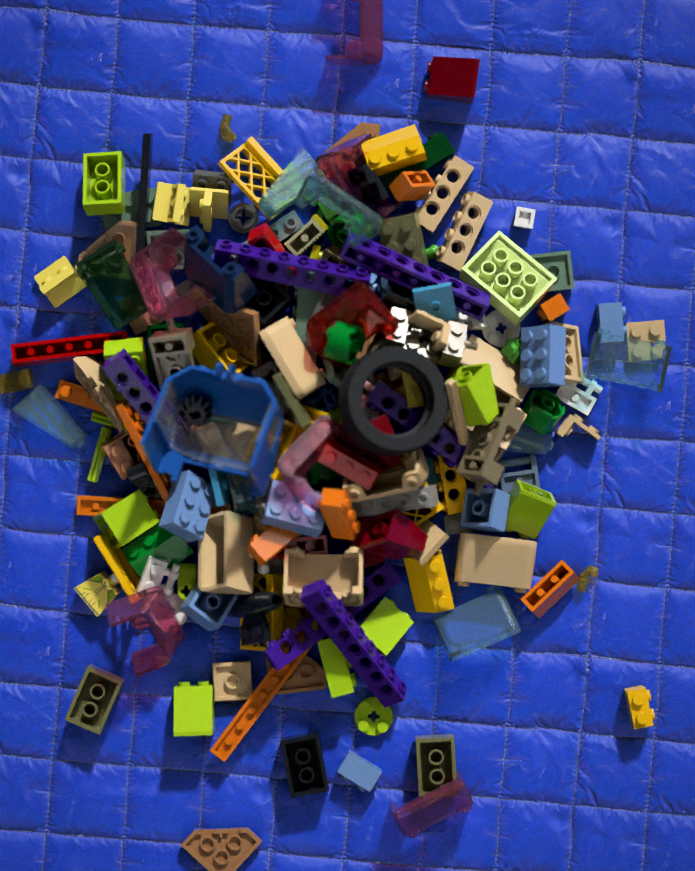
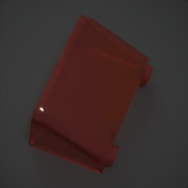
M362 281L354 284L313 315L306 325L309 348L339 371L350 365L324 356V349L328 342L326 333L329 327H334L338 321L362 327L361 331L365 332V341L380 330L387 336L399 329L398 320L372 289Z

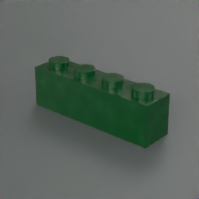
M444 132L432 134L428 137L429 141L423 144L427 160L378 176L389 194L392 191L388 186L402 172L428 171L454 155L455 150Z

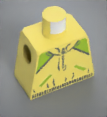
M105 571L100 572L74 588L97 617L106 610L121 592L117 586L120 581L113 572L109 576Z

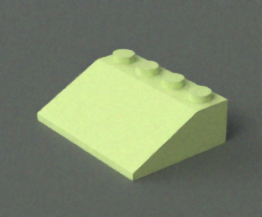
M498 231L461 268L459 276L464 283L490 294L489 304L516 326L530 314L557 281L553 274L501 231Z

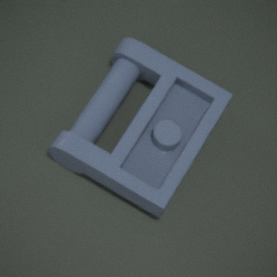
M535 453L529 454L527 457L507 460L500 458L497 461L498 464L504 467V472L500 478L502 491L506 493L511 492L516 479L540 488ZM531 465L530 470L505 473V467Z

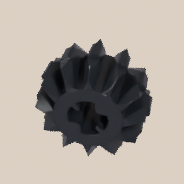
M194 393L191 398L186 396L184 401L180 403L179 411L180 417H183V423L189 422L190 427L196 424L198 428L201 423L206 425L212 417L213 410L212 404H209V398L203 399L202 394L196 397Z

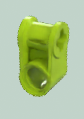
M197 563L179 564L180 574L177 579L178 595L183 600L187 596L182 590L186 586L192 590L197 582Z

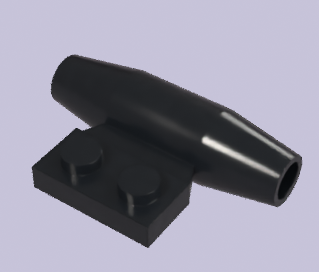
M259 591L249 595H240L227 616L243 618L242 626H240L242 646L271 642L270 623L267 621L265 614L282 605L283 599L279 593Z

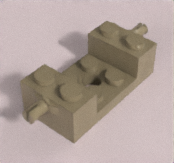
M392 306L387 320L375 318L374 326L385 328L382 347L404 346L405 348H411L418 351V353L424 354L434 364L457 369L465 348L475 351L478 348V343L467 340L468 325L449 320L448 323L451 324L448 344L439 352L431 349V336L433 332L409 322L408 317L411 315V311ZM425 339L428 344L423 345L418 340Z
M173 317L165 318L166 330L155 331L148 339L160 391L166 378L173 375L172 369L181 371L190 365L195 366L192 350L196 344L192 327L175 328ZM168 390L165 400L170 405L171 394ZM177 403L175 411L180 410V404Z
M510 397L509 403H497L499 413L493 418V422L486 426L475 425L456 473L471 482H477L472 492L475 495H481L484 485H497L501 478L504 467L495 462L494 458L497 455L505 431H519L525 417V413L516 408L518 399L515 397Z

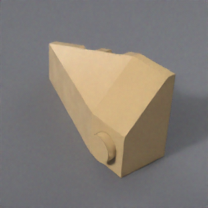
M94 356L75 357L73 359L75 377L119 432L123 431L122 419L115 408L116 402L108 378L102 369L104 364L100 360L97 361Z

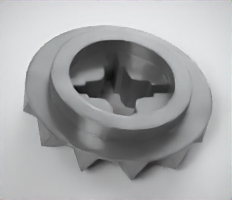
M238 203L231 208L228 221L232 229L244 234L257 226L259 215L256 208L251 204ZM243 210L247 217L252 218L246 220L244 226L241 220L235 219L242 216Z

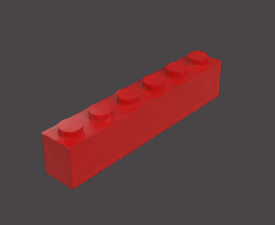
M126 331L11 344L12 364L16 367L72 361L75 357L83 356L104 357V341L129 339V335Z

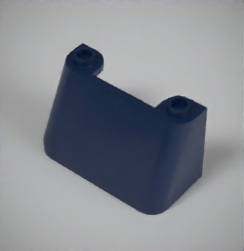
M195 224L185 236L184 273L226 314H234L258 292V289L245 269L238 263L230 262L220 269L213 262L212 254L215 253V249L209 244L203 231Z

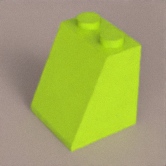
M489 363L460 366L449 379L457 381L466 425L469 427L489 425L499 413L491 366Z
M516 479L510 492L505 531L512 532L513 530L525 539L530 537L536 539L556 506L552 493Z
M140 489L92 517L113 550L124 546L160 522L157 511L150 507L148 497Z
M384 597L359 626L363 628L367 637L374 642L380 654L386 657L414 622L406 612L396 607V603L393 600Z
M189 681L178 682V685L174 686V737L213 735L215 731L214 685L209 684V681H198V684L191 685Z

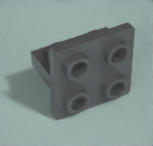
M205 170L193 172V187L228 190L229 206L231 205L233 181L225 172Z

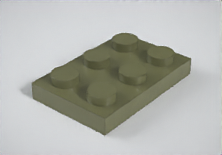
M280 370L273 375L272 384L277 392H282V401L287 409H292V417L297 426L301 424L302 428H304L312 420Z

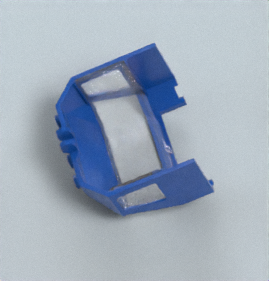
M221 362L217 363L215 370L201 365H190L167 377L140 441V445L153 470L159 474L166 473L170 475V480L176 484L184 464L252 478L254 483L248 499H254L255 495L258 497L264 496L273 473L284 424V418L278 402L267 383L259 377L250 378L236 373L234 365H229L227 372H225V366ZM193 393L196 397L202 394L203 399L209 398V404L213 406L212 417L206 425L201 423L199 428L196 424L190 427L189 422L183 423V417L179 415L180 403L184 401L186 396L191 398Z

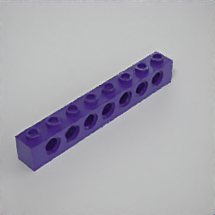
M349 231L342 245L340 258L410 290L451 282L456 311L478 321L482 320L489 307L490 294L352 231Z
M218 239L213 262L220 269L227 263L236 262L245 269L249 277L366 301L371 279V272L364 268H354L345 264L330 263L326 260L311 259L307 256L292 255L288 252L273 251L265 247H254L246 243H235L227 239Z
M124 348L106 359L102 369L106 377L114 382L118 392L123 393L127 398L128 404L139 413L140 419L148 424L160 393ZM120 373H126L128 376H123ZM132 387L138 388L139 391L132 389ZM164 400L158 416L163 419L160 420L163 427L169 409V404L166 400ZM175 413L171 432L174 434H170L169 439L188 450L205 453L198 440ZM184 464L183 466L184 471L190 470L205 480L210 477L207 468Z
M381 380L374 383L363 399L367 403V408L373 412L377 410L382 415L386 414L389 422L395 423L398 426L397 429L403 434L412 430L414 422H419L423 411L417 407L408 408L406 399ZM384 398H387L390 402V406L387 409L382 405ZM400 409L405 412V418L403 420L399 419L398 417V411ZM442 427L439 434L436 435L435 442H430L425 446L429 448L428 452L430 454L443 458L445 465L452 469L454 467L458 469L460 456L464 454L467 445H460L457 436L445 427ZM447 443L450 444L452 448L449 454H447L444 450V446ZM487 484L483 488H493L494 485Z
M389 561L374 565L372 567L374 571L369 574L367 572L364 573V589L366 592L364 603L361 606L346 608L349 613L355 615L402 580ZM374 576L380 578L381 583L379 586L373 583ZM310 616L308 619L303 617L296 622L297 627L293 630L288 628L280 634L282 638L275 642L273 639L265 645L266 649L262 653L275 671L283 668L327 635L321 626L318 631L312 628V622L316 620L313 616ZM298 631L304 634L303 642H299L296 639ZM282 643H286L289 646V651L286 654L280 649Z
M323 578L303 586L300 596L301 602L381 704L386 708L404 701L407 691L405 682L401 681L397 676L394 668L387 663L384 655L380 654L374 642L367 637L363 628L354 620L353 615L347 611L342 601L333 593L332 588L326 584Z

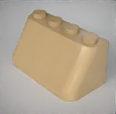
M471 334L468 341L478 343L477 351L465 348L458 368L465 365L489 363L497 403H509L510 397H515L518 399L516 407H518L530 388L520 386V363L512 364L497 348ZM450 368L446 374V379L448 380L457 369Z
M228 510L209 515L203 539L198 540V587L201 591L234 595L253 594V557L247 551L250 544L248 541L253 537V518Z

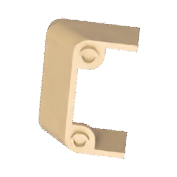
M286 316L261 330L259 334L294 394L300 400L325 385L327 378L323 368L318 369L300 340L295 330L298 328L293 318Z

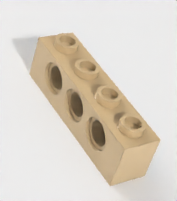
M456 155L453 159L449 158L443 167L446 169L443 175L438 174L434 180L436 186L432 192L430 191L424 196L423 200L425 203L422 208L418 206L415 210L418 211L421 228L431 234L434 233L475 168ZM454 173L457 175L458 180L456 182H449L447 175ZM444 189L447 192V197L444 199L439 198L437 191ZM433 205L437 208V213L430 215L427 213L426 208Z
M468 191L463 195L460 209L455 212L452 218V226L447 229L444 235V243L436 252L437 257L435 261L454 271H461V268L464 266L493 204V201L474 191ZM470 208H472L474 212L471 218L468 216V211ZM461 226L465 227L464 235L460 234ZM456 243L457 250L453 253L452 245Z

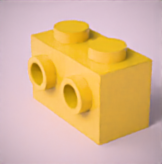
M643 685L625 688L624 693L631 726L634 729L654 726L655 713L653 708L650 709L649 701H651L650 691L646 690Z

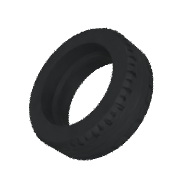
M404 346L381 347L356 360L344 374V379L341 380L337 400L339 416L342 419L341 422L345 430L348 431V435L365 450L368 449L369 452L377 455L381 454L382 456L408 454L429 444L442 429L449 408L445 380L441 372L438 371L437 366L424 354ZM397 368L403 370L416 381L422 392L424 408L421 420L412 430L404 434L391 435L379 431L371 424L364 412L362 405L363 387L369 377L381 369Z

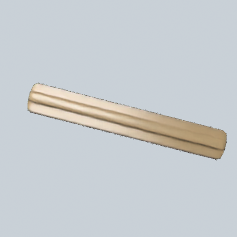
M448 379L445 382L458 443L465 446L469 441V434L457 381L455 379Z

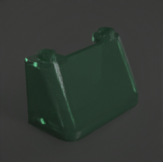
M114 239L76 263L75 269L114 330L118 332L155 308L158 299L153 291L149 292L144 288L125 258V247L121 242L117 243Z

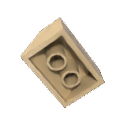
M554 321L543 324L566 327L565 384L584 382L578 326Z

